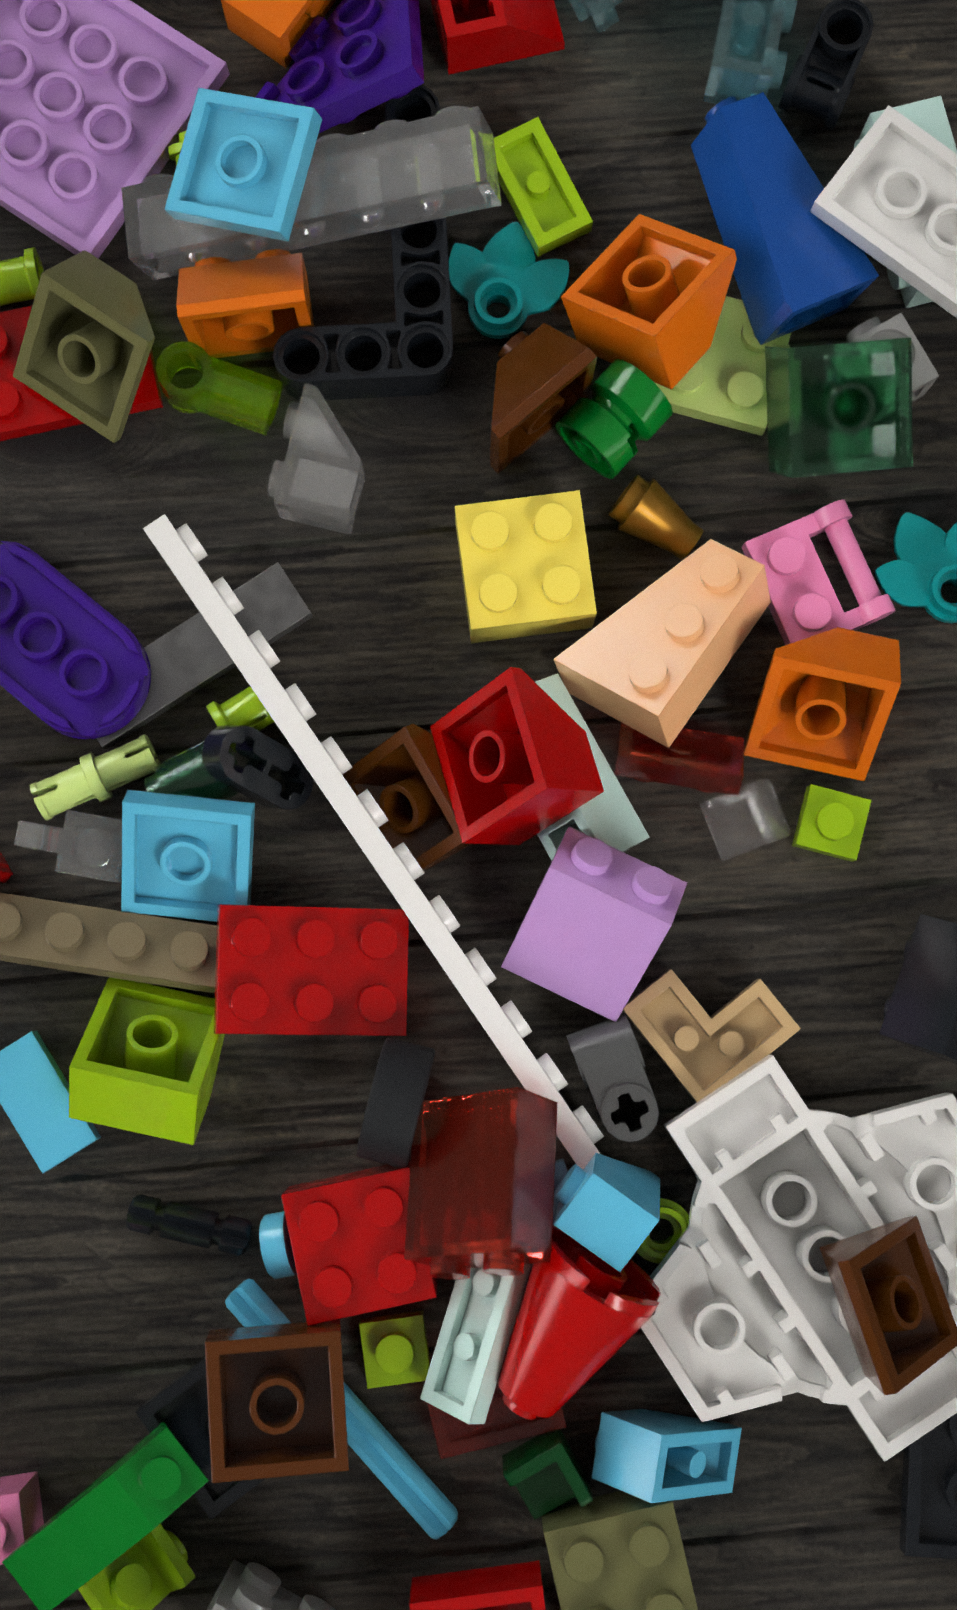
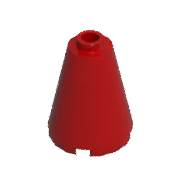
M556 1226L550 1227L545 1237L539 1243L497 1381L499 1388L504 1393L502 1399L505 1405L515 1414L528 1420H534L537 1416L543 1418L552 1417L655 1314L656 1308L660 1303L657 1300L661 1293L650 1276L631 1259L622 1271L619 1272Z

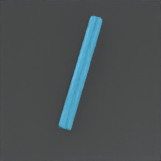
M247 1279L239 1284L225 1300L226 1307L244 1327L291 1323L252 1279ZM344 1382L348 1445L430 1538L439 1539L457 1521V1509Z

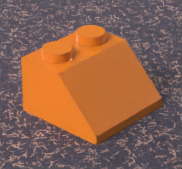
M638 214L561 296L577 341L589 347L597 357L610 363L615 359L624 360L645 373L653 382L672 390L711 347L737 261L736 253L732 248Z
M271 249L258 253L255 259L230 262L226 258L210 257L199 260L195 263L194 267L179 268L176 301L177 316L197 361L274 351V345L279 337L288 330L299 327H314L308 275L302 253L291 254L286 250Z

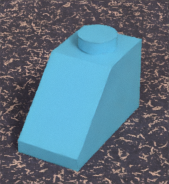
M598 1153L594 1154L584 1169L574 1164L563 1177L553 1194V1198L559 1201L554 1226L619 1272L622 1271L660 1220V1178L649 1170Z
M646 1409L602 1412L599 1431L595 1440L596 1452L591 1478L649 1503L732 1493L742 1428L728 1423L711 1420L701 1422L699 1418Z

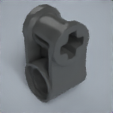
M621 1014L616 1022L608 1019L566 1035L586 1089H590L602 1123L608 1133L618 1140L626 1142L639 1141L648 1136L657 1125L659 1116L658 1105L644 1067H646L626 1014ZM627 1093L634 1102L644 1101L646 1105V1110L638 1114L639 1125L630 1129L623 1120L613 1122L611 1119V1112L619 1108L617 1097Z

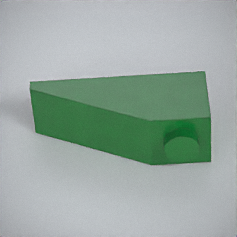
M163 1422L3 1559L2 1563L38 1610H52L154 1530L209 1480L175 1434Z

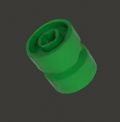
M615 359L592 384L590 388L593 398L580 397L556 424L558 434L571 451L595 472L609 479H613L636 455L638 449L635 441H648L673 414L672 406L660 388L637 367L620 359Z

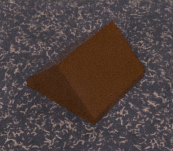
M917 1215L905 1217L819 1247L863 1373L884 1395L898 1393L957 1346V1327Z

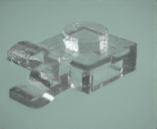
M66 810L63 828L19 820L14 845L21 848L57 853L54 872L121 883V819Z

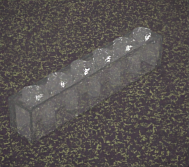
M449 106L439 110L432 117L410 122L405 120H388L377 125L375 130L349 136L333 133L317 139L288 242L175 220L164 210L174 177L171 174H153L146 177L143 183L121 188L128 259L153 280L179 275V268L194 267L196 262L205 258L222 257L230 260V262L255 259L258 253L266 250L282 249L292 251L502 205L493 133L479 106L471 108L466 106Z

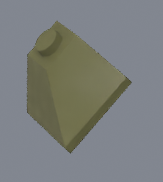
M86 250L43 271L13 373L14 378L113 443L122 437L155 340L137 284Z

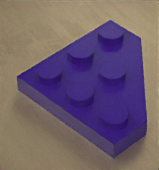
M342 0L327 20L324 17L317 16L289 52L295 63L276 86L274 83L267 81L255 98L315 108L322 118L319 133L338 124L348 123L359 114L390 99L405 96L413 88L424 84L419 0Z

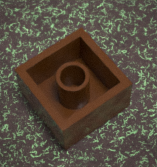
M340 1319L307 1326V1322L210 1330L205 1340L212 1483L349 1471Z

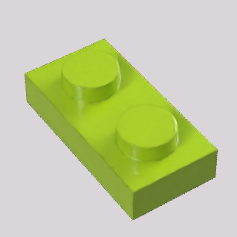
M539 117L484 142V155L537 257L592 231L593 220Z

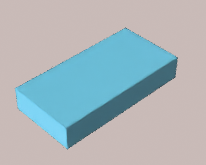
M37 1031L29 1032L0 1051V1104L42 1174L101 1138L93 1123L69 1118V1083Z

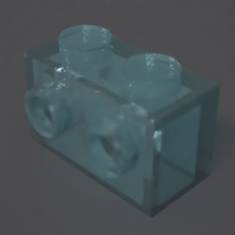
M721 0L704 90V102L718 104L720 101L735 96L737 100H741L762 92L767 96L769 89L780 90L788 52L778 50L781 32L790 34L797 0Z

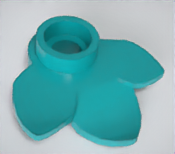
M512 222L496 233L487 243L483 252L466 244L454 243L448 260L451 286L468 302V314L472 325L484 336L494 339H503L516 334L524 326L528 315L545 312L553 308L566 289L569 278V262L567 260L545 259L536 262L532 245L518 222ZM493 303H503L509 308V313L502 318H495L488 313V307Z
M905 512L899 519L893 539L894 552L898 560L890 561L876 569L875 575L883 592L888 594L895 603L905 607H924L928 614L938 621L957 623V603H949L941 595V586L943 584H951L957 588V522L945 533L940 527L927 519L910 512Z

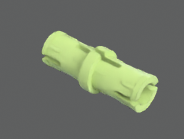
M143 734L139 738L101 755L95 756L90 752L79 758L80 764L39 782L31 783L30 791L33 795H38V797L33 798L43 818L48 821L55 815L94 798H97L99 802L112 798V790L151 773L162 771L160 761L155 759L157 754L146 734Z

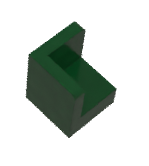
M558 1424L502 1455L503 1475L510 1487L516 1486L534 1520L573 1497L577 1498L581 1507L594 1501L589 1479Z

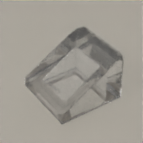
M767 778L751 782L699 804L722 861L775 842L791 834L772 784Z

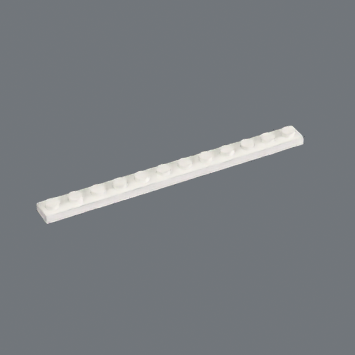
M162 515L144 527V531L576 1165L584 1169L595 1153L600 1154L594 1144L604 1137L583 1105L573 1112L570 1110L558 1092L567 1086L568 1083L550 1056L545 1053L536 1059L525 1044L523 1038L529 1035L532 1030L514 1003L510 1000L500 1007L487 985L496 980V977L477 949L473 948L466 954L463 953L451 935L454 930L460 927V924L441 896L438 895L428 901L414 880L425 873L405 843L402 842L395 848H392L379 827L389 820L371 793L366 789L356 796L343 776L345 772L353 767L332 736L320 743L306 721L314 717L316 713L296 683L285 690L270 668L278 664L280 660L262 633L257 630L250 636H247L234 616L243 610L244 607L223 576L211 583L198 562L208 556V554L187 523L175 530L166 515Z

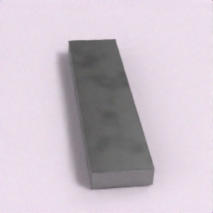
M278 562L233 590L244 607L243 610L234 615L247 636L259 630L269 645L313 618L312 613ZM200 612L144 647L151 668V683L146 701L138 714L126 726L110 735L96 738L102 748L107 750L236 667V664Z

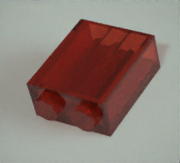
M519 1087L425 1100L422 1102L412 1143L404 1259L431 1266L430 1276L452 1280L470 1278L471 1268L483 1267V1272L487 1274L518 1276L524 1274V1264L551 1261L557 1102Z

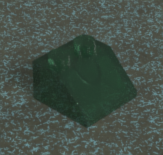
M911 337L765 346L769 472L796 478L913 467Z

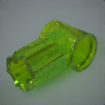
M181 341L172 343L161 352L157 359L156 373L164 397L172 408L182 413L192 414L200 412L262 435H267L279 407L283 390L282 381L208 356L202 347L192 342ZM184 368H194L203 374L198 384L187 389L178 388L171 381L175 373Z

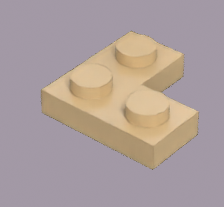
M668 969L628 1001L623 1009L629 1020L696 1103L771 1054L801 1029L761 979H756L712 1016H709L674 971Z

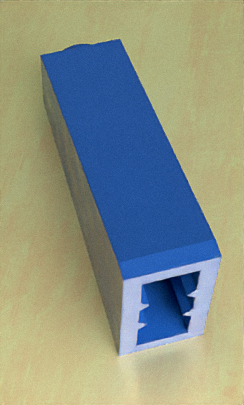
M764 92L741 100H737L735 96L720 101L706 114L705 121L707 124L693 141L691 148L724 246L735 250L737 261L733 273L754 335L760 345H763L845 310L879 274L862 249L810 212L814 201L824 190V187Z

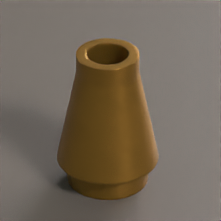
M638 474L624 489L609 512V516L619 522L617 529L674 554L680 560H683L690 553L704 531L692 522L654 478L648 482Z

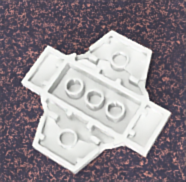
M768 1055L664 1124L671 1138L696 1174L698 1181L692 1196L688 1227L650 1275V1278L660 1290L661 1295L657 1300L660 1303L656 1308L655 1314L641 1329L701 1422L782 1401V1396L799 1392L810 1397L819 1398L823 1403L846 1405L878 1455L885 1462L957 1413V1346L896 1394L884 1395L864 1375L819 1248L899 1219L917 1215L957 1327V1099L952 1093L944 1092L854 1117L821 1109H808L775 1057Z

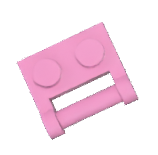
M845 499L830 503L812 514L746 541L742 546L745 556L765 565L771 600L768 608L785 645L837 627L855 631L881 620L896 611L889 595L881 594L848 523V520L852 518V514ZM823 532L826 533L859 605L845 613L810 539Z

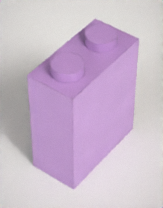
M568 827L501 967L616 1022L672 926L687 882L666 873L658 867L651 866L619 851L597 838L590 837Z

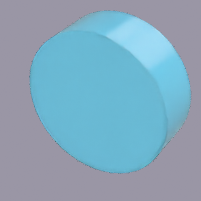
M281 1211L264 1215L259 1226V1242L262 1259L268 1274L274 1279L297 1275L285 1212Z

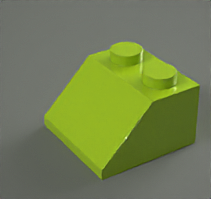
M109 977L69 1066V1118L194 1145L211 1097L225 1034L214 1033L215 998L142 982Z

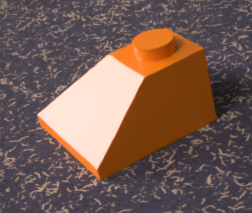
M837 627L776 648L746 739L743 755L865 781L901 685L899 640Z

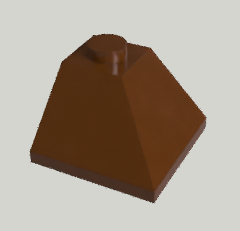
M543 323L530 335L526 331L519 332L502 347L498 354L500 360L497 362L490 447V466L497 474L555 427L557 422L580 397L589 398L590 387L592 386L597 356L586 345L546 323Z
M413 723L407 725L343 774L356 796L368 789L389 820L379 827L392 848L404 842L423 871L471 845L462 844L432 733Z

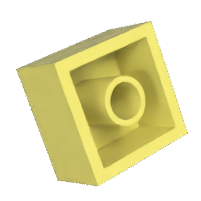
M580 490L455 506V525L471 643L593 627L597 611Z

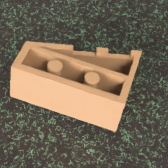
M710 539L553 659L569 694L669 748L771 603L765 565Z

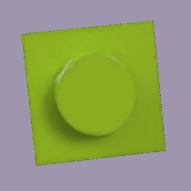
M810 784L806 787L792 846L850 862L856 861L872 800Z
M423 1310L360 1320L359 1327L367 1389L426 1380L430 1366V1357Z

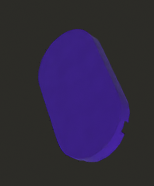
M1 541L0 685L48 726L63 735L77 739H95L117 732L138 714L149 693L151 668L144 647L124 624L36 552L17 542Z

